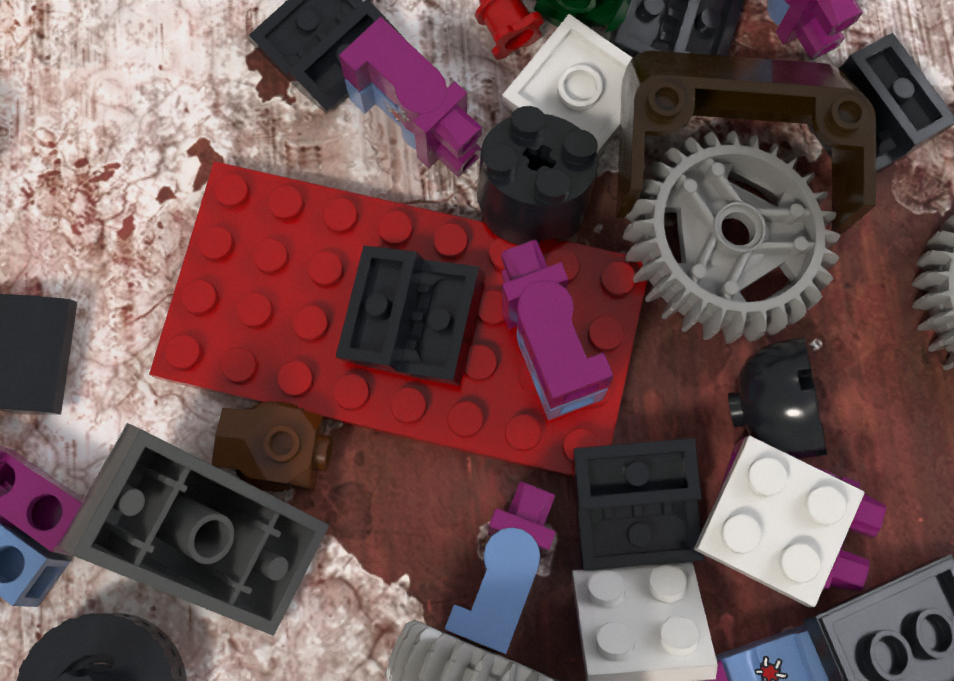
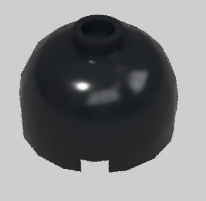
M805 337L779 341L760 348L747 358L740 370L739 391L728 393L729 408L734 428L746 426L749 436L796 459L828 455Z

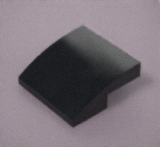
M287 0L249 34V42L303 95L327 114L348 94L339 55L380 16L398 33L399 31L370 0Z
M632 0L625 21L612 31L609 42L632 58L645 51L727 56L744 0Z
M893 33L851 54L842 66L838 68L865 95L874 108L876 115V174L903 159L954 125V115ZM807 124L832 159V147L826 145L818 138L812 124Z
M363 245L336 358L395 374L460 386L486 276L485 272L479 266L425 260L419 253L414 251Z
M0 294V411L22 415H61L78 302L64 298Z
M695 438L573 449L582 570L704 560L703 554L694 550L701 534L697 500L702 499Z

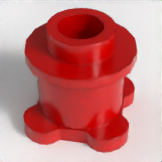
M479 0L480 6L476 10L475 18L478 24L486 25L492 35L496 46L493 47L491 52L495 59H504L512 52L522 47H528L541 38L542 33L539 27L544 23V19L540 12L529 13L523 0Z

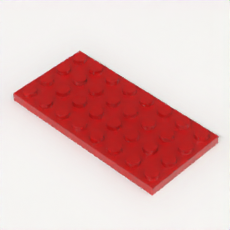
M214 161L149 375L155 379L255 403L269 402L271 400L273 402L291 403L299 408H303L305 411L322 415L327 420L574 479V448L612 444L647 280L637 283L633 282V277L643 264L642 262L626 261V254L565 240L557 243L558 239L556 238L540 240L539 248L547 267L562 262L567 274V291L572 297L574 306L571 321L586 357L589 358L604 352L613 373V378L603 400L548 420L518 345V327L508 329L502 314V284L504 283L502 271L505 270L501 259V253L518 245L510 243L494 234L485 222ZM363 245L414 251L419 253L425 260L479 266L485 272L486 276L460 386L395 374L336 358Z

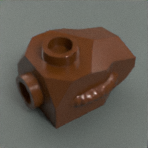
M271 400L254 405L248 410L222 408L215 434L211 465L219 469L235 471L240 480L262 491L282 492L284 490L289 491L291 488L315 491L318 471L327 472L329 468L333 438L331 436H324L327 419L324 416L305 411L303 408H299L291 403L273 402Z

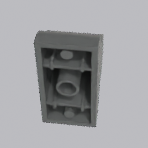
M126 423L59 546L72 556L274 636L329 524L134 425Z

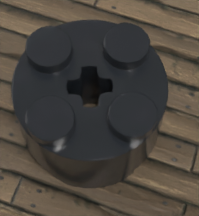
M533 106L517 108L513 111L510 118L503 120L493 127L482 144L476 192L477 203H479L480 209L483 212L482 219L487 227L500 238L516 245L532 240H537L538 245H540V240L558 238V243L573 236L585 221L597 174L598 143L594 135L588 131L581 130L563 118L544 114L539 108Z

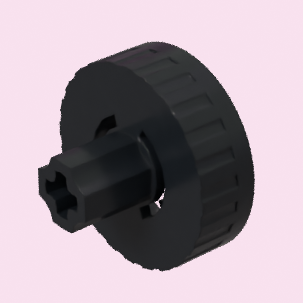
M92 613L78 618H70L46 632L29 650L28 656L23 660L19 668V675L16 681H187L182 658L176 646L156 625L146 619L127 613ZM107 662V663H110V664H113V665L110 667V666H107V665H104V664H94V663Z

